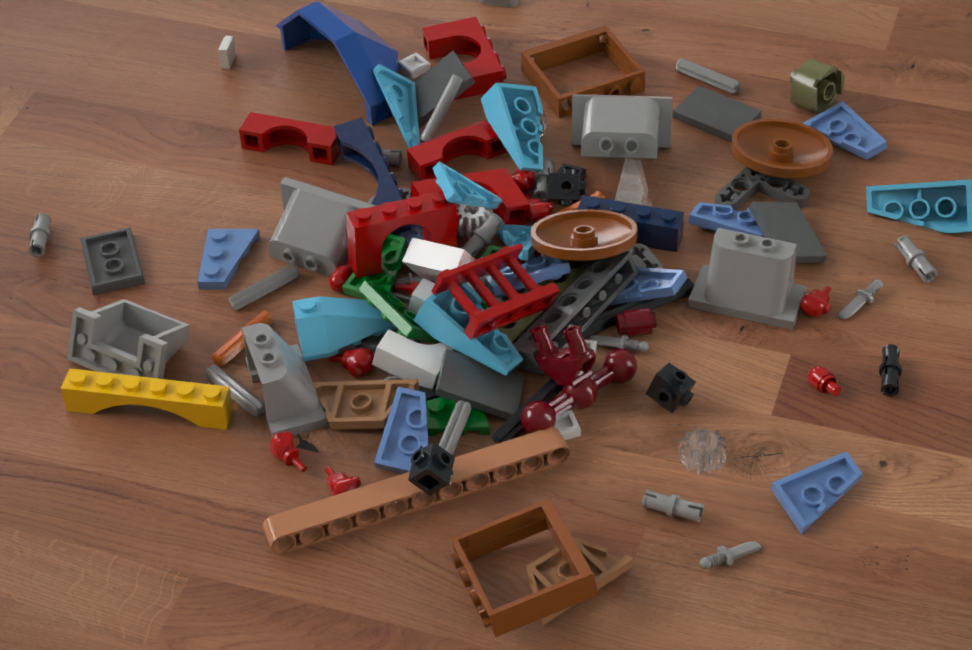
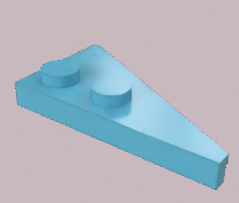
M378 64L373 69V73L408 148L419 145L420 135L415 82Z
M440 161L432 168L437 178L436 183L442 189L448 202L497 209L498 205L503 202L497 195Z
M505 224L497 231V236L507 246L511 247L519 243L524 246L518 256L521 260H529L535 252L531 244L532 226Z

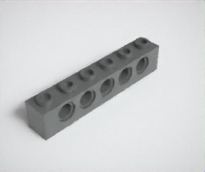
M625 251L612 257L594 260L513 344L523 358L522 363L517 366L519 370L540 375L545 373L540 368L536 359L538 351L530 334L531 329L540 325H546L554 346L569 348L563 331L571 326H580V330L583 333L639 272L630 252Z

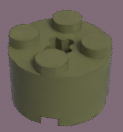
M815 59L807 60L799 69H794L790 75V82L792 83L790 102L820 114L838 103L834 100L837 94L842 95L844 74L834 66Z

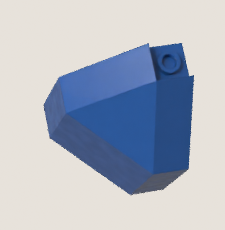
M316 1L298 9L275 25L281 30L282 45L285 51L310 39L331 41L365 100L367 122L373 126L392 116V111L373 73V69L380 64L399 74L398 51L365 24Z

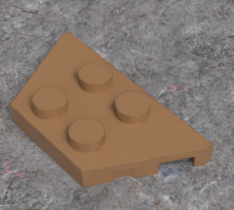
M418 379L314 382V388L331 430L385 428L397 387L419 391L420 388Z
M573 537L593 572L597 590L633 567V558L631 556L625 555L623 558L609 554L608 548L591 545L585 540ZM558 546L526 566V574L532 594L574 577ZM571 607L539 619V623L543 626Z

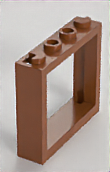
M606 25L521 52V71L531 84L536 86L538 93L558 118L572 114L573 94L630 96L645 91V70ZM604 51L623 75L560 95L543 74L542 70Z
M551 498L450 538L455 553L450 555L456 569L462 568L459 574L464 587L471 586V590H468L472 603L475 608L481 607L478 610L481 621L485 628L491 627L495 637L599 595L593 572ZM548 529L574 577L494 609L470 561Z

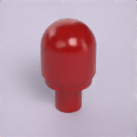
M348 261L345 266L337 267L329 278V285L336 292L344 291L342 286L353 273Z
M816 366L809 371L808 382L816 390L825 394L831 393L833 396L840 394L841 387L836 384L835 376L826 368Z

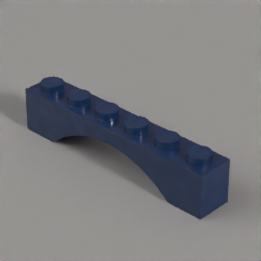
M362 117L334 126L337 145L344 159L364 168L378 183L377 192L371 204L377 206L387 202L404 200L405 196L402 188L396 187L398 185L394 172H389L390 167L386 156L381 157L382 150L379 142L373 141L375 138L371 126H366ZM411 224L401 226L390 234L397 235L412 230Z

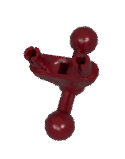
M540 325L531 329L530 334L538 351L536 359L540 368L556 381L557 385L564 386L562 394L548 403L540 400L528 403L523 408L520 417L522 427L529 434L554 427L556 417L571 407L578 410L590 407L596 400L597 390L611 381L622 384L630 381L635 376L637 360L634 355L621 348L612 350L605 356L603 367L592 374L591 370L597 357L594 350L587 346L580 326H571L563 331L569 348L554 346L546 325Z

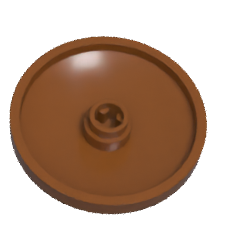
M759 119L747 122L734 131L731 151L740 163L756 172L780 178H804L817 175L828 168L832 159L833 146L824 134L805 124L784 119Z
M580 209L555 213L540 219L531 228V244L533 248L541 254L563 260L585 261L612 257L631 249L638 239L637 224L634 220L617 212L598 209Z

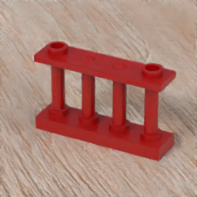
M521 243L511 247L505 246L496 253L451 270L445 269L437 275V281L431 292L436 295L449 290L470 316V322L464 331L470 340L549 308L560 290L554 282L543 287L542 285L538 286L517 261L524 248ZM509 267L529 292L525 294L518 293L500 272V269ZM489 274L509 300L506 302L498 301L481 281L480 277ZM469 282L489 308L478 310L459 285Z

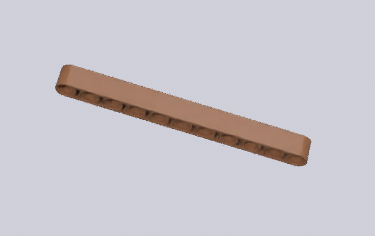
M550 427L455 457L450 484L432 495H428L408 481L410 472L274 514L263 522L262 528L272 552L283 554L560 465L568 460L571 451L560 431L555 427Z

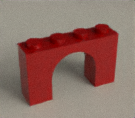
M476 16L422 28L423 46L430 60L446 57L452 51L456 54H464L476 58L473 61L464 63L475 83L454 100L486 94L496 82L504 83V79H507L506 69L504 65H500L499 55L497 51H493L492 41L486 37L485 27L480 25Z
M506 168L462 174L502 199L503 202L498 205L497 209H492V211L506 225L527 224L530 203ZM437 178L412 182L410 197L442 191L436 183ZM457 213V227H458L459 214Z
M443 191L346 212L348 262L356 278L382 272L381 249L383 242L392 231L404 225L423 226V240L457 248L456 203L448 202Z

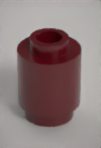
M648 307L624 310L622 314H616L615 317L619 336L627 335L628 337L648 335L652 334L653 328L657 327L655 312H650Z

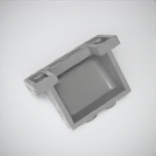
M573 94L571 145H581V156L657 159L658 147L671 148L672 97Z
M285 177L280 182L284 212L268 244L270 257L331 276L337 267L345 266L348 261L346 212L375 205Z
M717 228L713 239L709 266L702 265L688 299V307L793 330L801 309L800 300L806 294L807 287L794 284L797 244Z
M125 299L94 311H88L79 307L73 310L67 360L97 372L164 379L166 363L187 341L189 324Z
M258 323L242 327L247 356L245 357L246 366L252 382H261L266 409L265 416L272 438L278 432L289 431L296 435L328 426L326 415L305 361H303L298 344L289 346L267 324Z

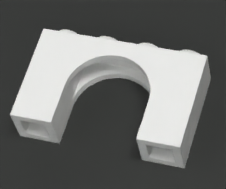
M425 278L421 280L412 293L408 311L417 315L425 299L433 294L431 290L435 283ZM388 329L376 347L372 365L403 380L418 379L420 386L433 389L438 382L442 358L446 348L455 352L458 351L442 342L433 345L420 344Z

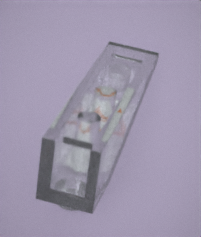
M626 158L615 200L652 207V202L648 201V187L641 158Z

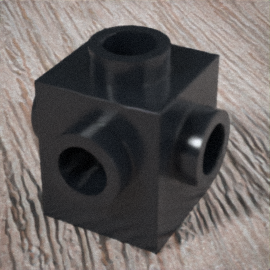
M561 169V173H549V200H557L559 205L570 206L574 204V201L581 200V196L585 195L586 181L582 180L580 174H576V170ZM566 184H571L569 191H564Z
M669 362L656 373L645 394L659 403L661 407L673 413L680 406L685 408L694 396L691 390L696 381Z
M434 442L424 448H419L411 458L412 465L408 481L428 495L434 494L450 484L455 457Z

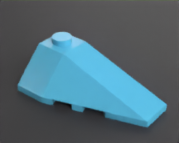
M496 82L481 98L488 122L520 170L542 171L543 145L540 142V134L543 132V125L540 124V116L543 114V106L536 86Z
M971 179L866 186L867 212L944 233L972 232Z
M466 283L459 285L477 309L484 310L480 305L482 300L479 295ZM449 290L436 295L432 294L425 299L414 319L434 339L505 376L523 361V358L507 335L500 333L498 329L470 340L464 333L470 322V316Z
M319 296L292 301L295 326L303 361L331 357L338 354L340 348L350 344L353 347L362 343L361 339L371 335L380 336L385 334L388 329L392 331L397 328L394 324L384 320L381 317L382 312L369 305L365 300Z

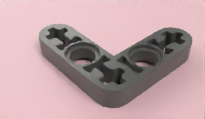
M746 167L715 195V204L730 205L736 211L758 191L779 202H797L801 209L809 204L810 190L805 185L790 178L769 176ZM778 184V185H781V186H783V187H781V188H774V187H771V185ZM741 187L746 188L747 190L738 191L735 188Z

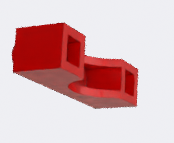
M250 112L239 129L241 147L246 150L265 153L279 145H296L308 152L310 162L332 166L341 152L337 145L334 127Z
M486 119L408 148V168L418 181L435 179L436 176L432 168L439 161L446 165L450 160L462 155H477L489 160L508 151Z

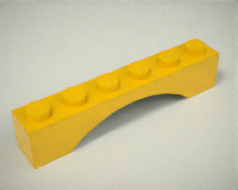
M69 369L61 386L66 411L94 414L112 406L144 405L172 412L199 427L226 430L234 411L231 391L228 386L79 369Z

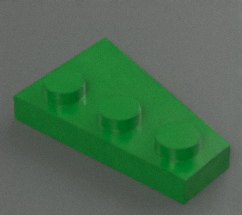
M389 234L384 240L381 249L382 272L356 278L353 272L342 286L344 293L365 300L367 297L359 290L364 281L381 285L392 293L403 263L402 260L409 246L406 238Z
M363 282L359 290L367 297L365 301L372 307L379 309L382 312L381 317L398 328V334L410 340L414 338L434 344L441 343L414 321L416 315L408 310H404L406 305L387 289L375 283Z
M443 397L426 401L428 436H436L438 432L445 431L457 402ZM471 407L470 415L461 435H465V432L480 431V435H490V426L483 411Z

